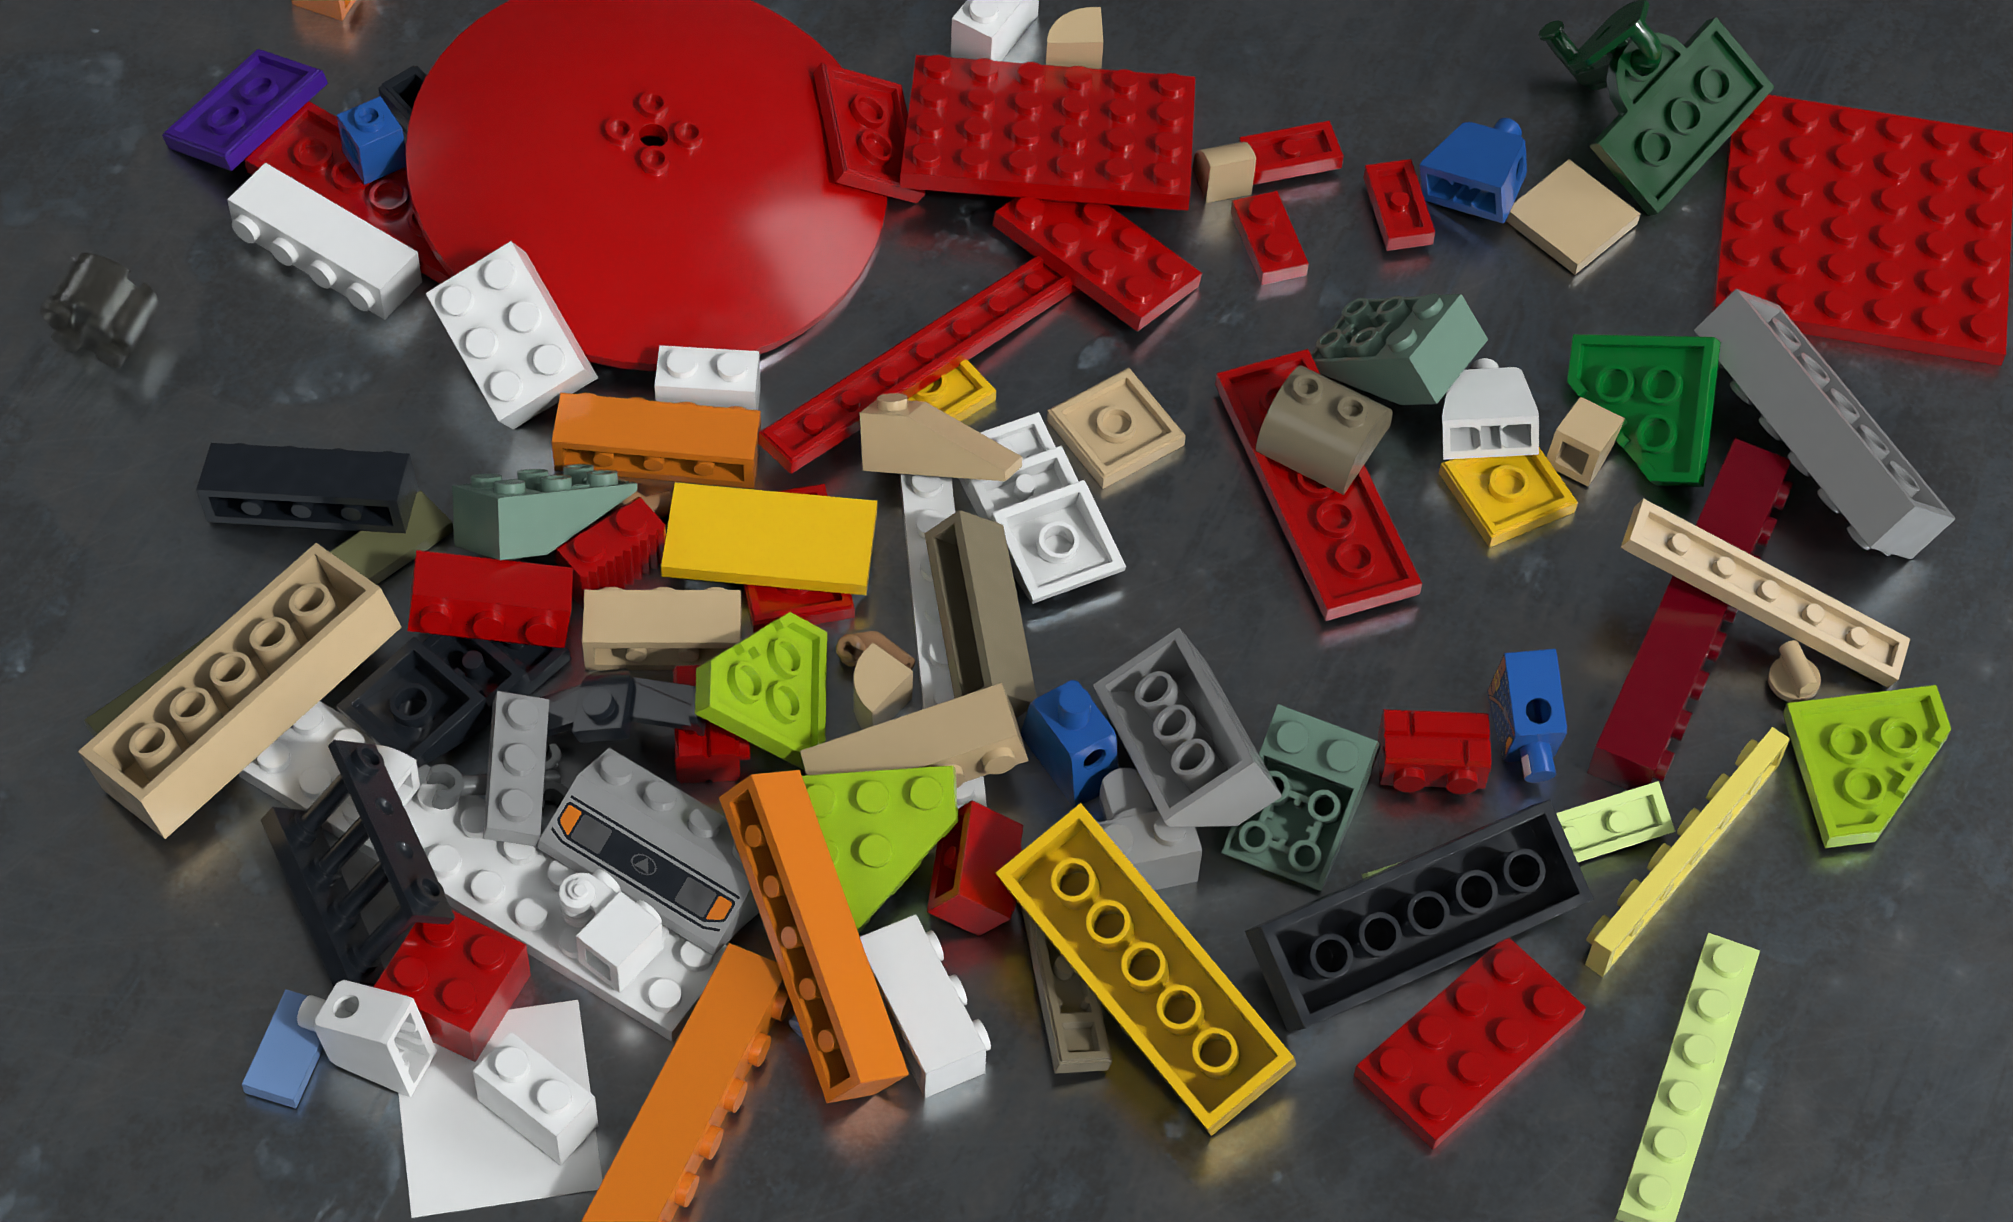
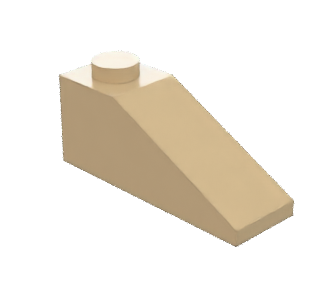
M888 393L880 395L876 401L860 412L863 471L1006 481L1022 467V456L927 402L907 400L905 394Z

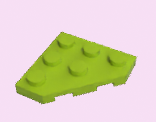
M789 612L697 667L695 714L805 770L800 751L825 743L827 632Z
M1937 685L1786 704L1783 717L1824 847L1830 848L1876 842L1951 731Z
M954 766L802 776L858 933L871 921L870 918L890 895H894L919 867L922 859L942 837L944 838L958 823L956 770Z

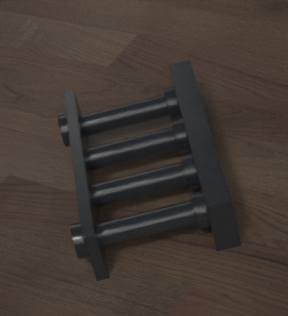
M333 740L328 745V748L340 772L335 780L307 810L272 807L262 817L261 822L333 987L342 980L374 987L385 970L380 956L413 922L449 925L455 919V916L376 745ZM351 796L360 817L330 848L322 830V825ZM370 838L379 861L350 891L342 875L341 868ZM390 882L399 905L369 935L360 912Z

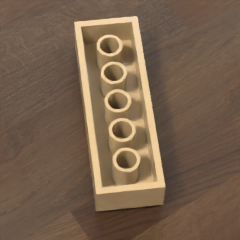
M315 543L83 746L78 753L106 793L166 839L402 627L378 585Z

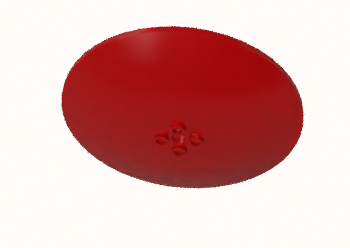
M509 0L477 19L459 34L439 56L425 77L415 99L408 124L405 162L407 187L413 212L426 242L449 276H455L512 241L527 253L588 361L623 369L656 371L659 345L759 351L760 355L802 335L824 319L846 297L861 277L874 253L882 230L887 196L835 182L813 73L821 62L841 67L840 64L806 32L788 19L752 0ZM652 135L661 138L665 144L660 147L647 146L640 139Z

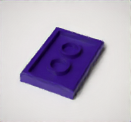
M257 49L162 134V137L170 149L232 171L328 84L323 70Z

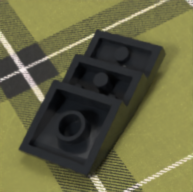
M431 634L421 643L416 637H413L336 706L338 711L377 745L387 746L416 759L417 768L452 750L490 725L493 700L497 691L528 696L570 661L571 655L566 646L565 648L438 634Z

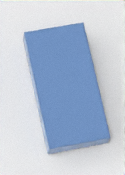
M285 989L243 1080L242 1087L244 1093L297 1108L323 1050L316 1032L300 1027L297 1022L299 1008L307 995Z

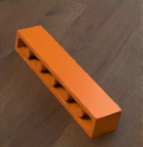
M800 770L751 774L719 796L826 1103L875 1095L908 1076L909 1072Z
M728 943L581 1222H671L679 1205L686 1208L690 1204L699 1183V1176L696 1175L699 1166L704 1158L711 1160L716 1154L724 1129L720 1126L728 1111L732 1113L737 1112L746 1094L748 1083L744 1081L752 1065L759 1067L762 1064L770 1047L771 1036L768 1033L775 1019L782 1022L791 1008L792 1003L777 962Z

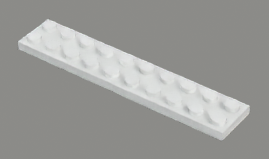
M319 701L239 773V777L291 809L307 810L340 774L328 748V745L333 740L377 744L343 714ZM426 764L419 767L418 774L421 786L404 808L438 882L444 889L449 905L467 917L526 944L529 955L673 1042L687 1023L727 946L724 945L715 955H712L662 924L663 950L619 993L579 962L576 935L583 928L573 927L563 919L559 888L564 879L578 872L537 848V845L529 846L483 839L485 800L477 795L460 796L456 805L449 809L440 810L433 808L432 800L436 790H448V788L443 784H427L426 778L431 767ZM344 801L324 822L322 828L340 838L360 817L356 807ZM369 838L359 850L374 860L379 861Z

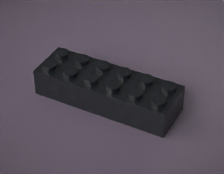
M1549 799L1523 808L1245 930V933L1287 1031L1290 1032L1306 1029L1594 899Z

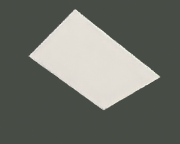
M578 1000L509 1009L476 1062L433 1043L437 1053L412 1096L408 1097L398 1093L411 1218L598 1190L603 1180L596 1129L560 1165L478 1100L473 1075L475 1067L510 1032H513L591 1093Z

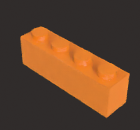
M560 393L551 441L555 471H563V466L590 464L594 465V471L614 470L618 472L619 477L754 489L761 448L758 444V434L761 431V411L747 410L739 406L725 408L697 405L692 402L648 401L640 397L626 399L597 396L592 393Z

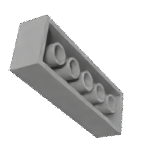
M1735 289L1694 329L1699 337H1715L1721 342L1718 368H1725L1734 379L1730 383L1733 391L1747 404L1753 403L1762 414L1759 418L1762 427L1777 440L1782 439L1791 450L1788 454L1791 463L1806 476L1811 475L1821 487L1817 491L1821 500L1834 512L1839 513L1841 511L1851 524L1847 528L1848 533L1862 548L1866 550L1870 548L1876 549L1887 556L1894 554L1913 559L1956 519L1779 305Z

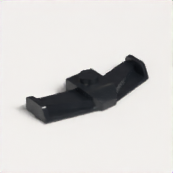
M626 668L593 672L585 677L581 685L539 697L549 699L547 737L572 729L573 734L580 743L629 739L632 722L695 731L698 736H704L707 720L695 714L696 686L632 677Z

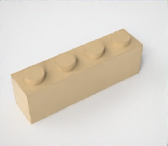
M1002 683L800 751L806 775L954 766L956 770V788H959L964 782L988 774L1005 773L1015 765L1029 761L1013 708Z

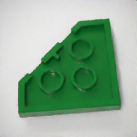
M1573 334L1568 384L1578 396L1625 418L1616 441L1635 461L1648 480L1656 486L1704 487L1721 342L1715 337Z

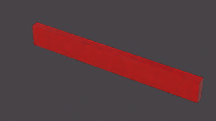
M1035 256L761 430L758 434V444L792 474L861 429L860 412L876 401L878 396L888 393L905 394L907 399L941 378L942 375H946L960 366L963 360L971 359L1079 288L1074 286L1071 279L1067 276L1062 277L1044 264V259Z

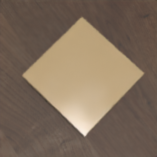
M1568 159L1514 202L1506 222L1576 275L1638 224L1640 213Z
M1130 368L1047 410L1048 423L1102 489L1185 445L1186 435Z

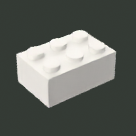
M512 241L426 293L497 420L513 430L558 403L560 393L573 394L598 379L527 253Z

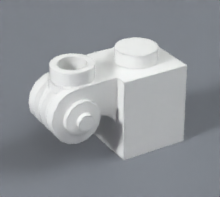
M597 869L592 875L589 873L572 874L561 883L559 898L563 919L573 927L583 928L576 935L579 962L621 993L663 950L661 917L645 901L638 900L634 902L622 893L618 883L601 869Z

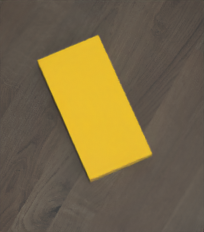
M675 482L661 564L662 577L867 595L877 516V501Z

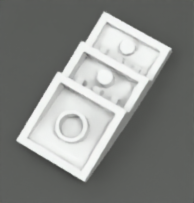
M1039 412L980 432L1022 456V467L1006 481L959 478L977 515L1004 526L1013 577L1032 604L1125 571L1126 565L1085 480L1078 481L1062 446L1055 447Z

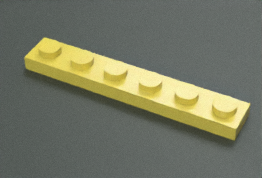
M1772 727L1760 742L1751 739L1746 744L1735 762L1738 768L1732 776L1729 777L1725 773L1721 774L1706 796V799L1710 801L1701 812L1693 808L1684 818L1677 830L1680 838L1672 847L1666 843L1661 845L1647 866V870L1650 873L1641 883L1637 879H1633L1618 899L1617 905L1621 908L1612 918L1603 915L1594 925L1586 939L1592 945L1585 963L1587 967L1601 977L1608 972L1778 768L1789 743V737Z

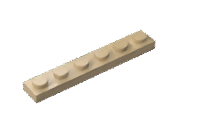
M1644 498L1634 507L1621 548L1887 688L1899 680L1910 638Z

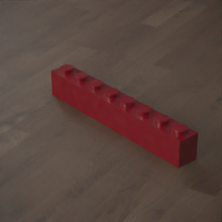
M1735 438L1695 526L1761 559V557L1754 555L1753 552L1756 545L1767 547L1777 519L1769 517L1773 507L1783 510L1793 482L1786 480L1785 477L1791 461ZM1672 576L1595 746L1587 771L1588 774L1627 790L1651 784L1654 779L1664 782L1675 755L1674 752L1667 750L1672 738L1680 742L1682 741L1693 714L1684 710L1689 698L1699 702L1710 673L1703 671L1702 668L1706 659L1716 663L1727 637V634L1719 631L1723 620L1733 624L1739 611L1738 609Z

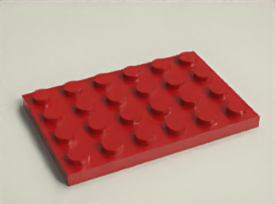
M916 55L901 166L900 188L1188 211L1191 186L1196 77L1182 76L1176 73L1134 72L1127 69L1105 70L1083 66L1041 65L1035 62L993 61L987 58L965 59L943 55Z

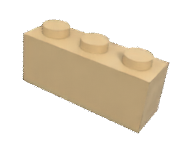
M618 587L584 590L582 646L585 670L622 668L627 670H673L676 666L702 665L742 641L741 590H727L721 587H710L704 590H675L669 587H658L652 590H623Z

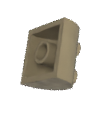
M1299 366L1288 376L1274 398L1260 429L1255 451L1344 495L1389 429L1392 421V410L1304 366Z

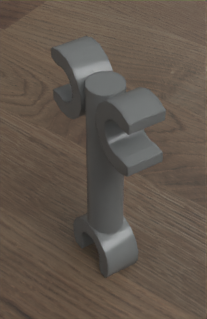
M549 744L546 751L542 813L545 809V800L555 803L558 808L568 792V788L561 784L560 773L557 770L561 760V752L556 744ZM437 764L430 768L426 778L427 784H443L448 788V790H436L432 800V806L436 809L443 810L454 807L459 801L460 796L486 795L487 774L461 775L453 766Z

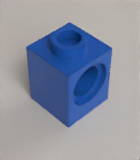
M381 96L337 114L343 153L364 185L406 167L403 128Z

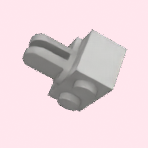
M1119 768L1103 778L1099 796V803L1105 821L1097 823L1154 890L1197 882L1202 847L1196 828L1168 827L1159 811L1156 810L1154 801L1137 770Z

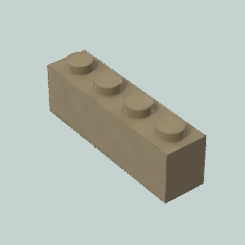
M958 510L924 533L954 699L1002 683L1013 708L1015 718L1028 711L1030 703L1037 696L1004 526Z

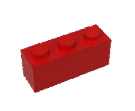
M416 550L407 631L565 648L571 616L573 568Z

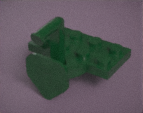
M1636 0L1626 4L1612 14L1579 49L1564 32L1562 21L1549 22L1542 27L1538 36L1540 40L1546 41L1550 49L1581 85L1593 90L1608 87L1610 100L1619 115L1590 144V147L1648 216L1661 212L1775 88L1717 17L1706 20L1683 45L1672 36L1659 32L1654 33L1645 22L1650 4L1647 0Z

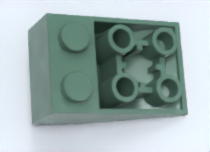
M1432 293L1425 296L1411 297L1397 295L1378 299L1358 298L1343 308L1342 316L1328 332L1324 333L1316 341V347L1310 354L1320 374L1399 405L1437 404L1487 342L1488 338L1462 294L1438 295Z
M590 464L563 466V474L548 475V470L524 469L517 471L518 479L502 480L501 474L472 475L471 484L452 485L454 543L456 547L498 560L547 555L637 491V483L619 479L618 472L614 470L594 471V465Z
M1278 704L1259 756L1282 797L1240 825L1231 826L1221 853L1322 891L1363 796L1381 748L1379 742Z

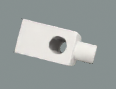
M1482 358L1474 361L1470 369L1464 370L1446 393L1442 413L1443 460L1539 455V413L1521 369L1517 367L1499 368L1494 360Z
M342 980L336 983L327 1000L309 995L304 999L298 1011V1025L316 1032L329 1061L338 1067L408 1097L412 1096L437 1053L414 998Z

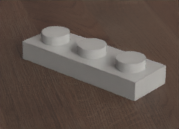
M497 691L492 706L483 839L529 846L537 845L541 833L549 699Z

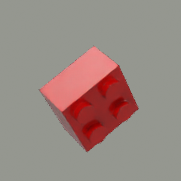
M452 910L455 919L449 925L416 922L374 985V988L414 998L433 1043L476 1062L531 976L527 945Z

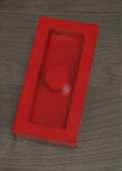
M1330 120L1239 137V142H1247L1256 156L1253 185L1342 168L1344 155Z
M1412 159L1365 165L1363 178L1386 251L1433 245L1435 230Z
M1278 191L1232 200L1231 215L1261 285L1306 276L1309 263Z

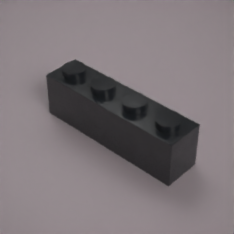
M211 443L196 491L207 522L406 534L418 490V483L409 453L354 451L341 448L317 449L295 446H262L244 443Z

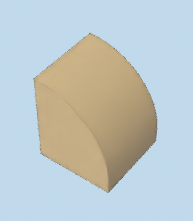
M1101 7L1075 9L1058 18L1048 33L1046 65L1083 66L1101 69L1103 54Z
M1247 142L1196 151L1193 160V170L1206 203L1252 194L1256 156Z
M1580 397L1556 429L1547 459L1556 471L1589 486L1611 451L1625 418Z
M874 643L862 653L854 670V713L862 730L892 720L912 699L913 671Z

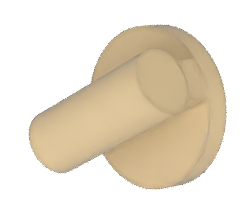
M1797 640L1788 641L1779 648L1781 656L1770 668L1768 683L1771 690L1785 701H1808L1818 692L1821 684L1820 672L1810 660L1806 659Z

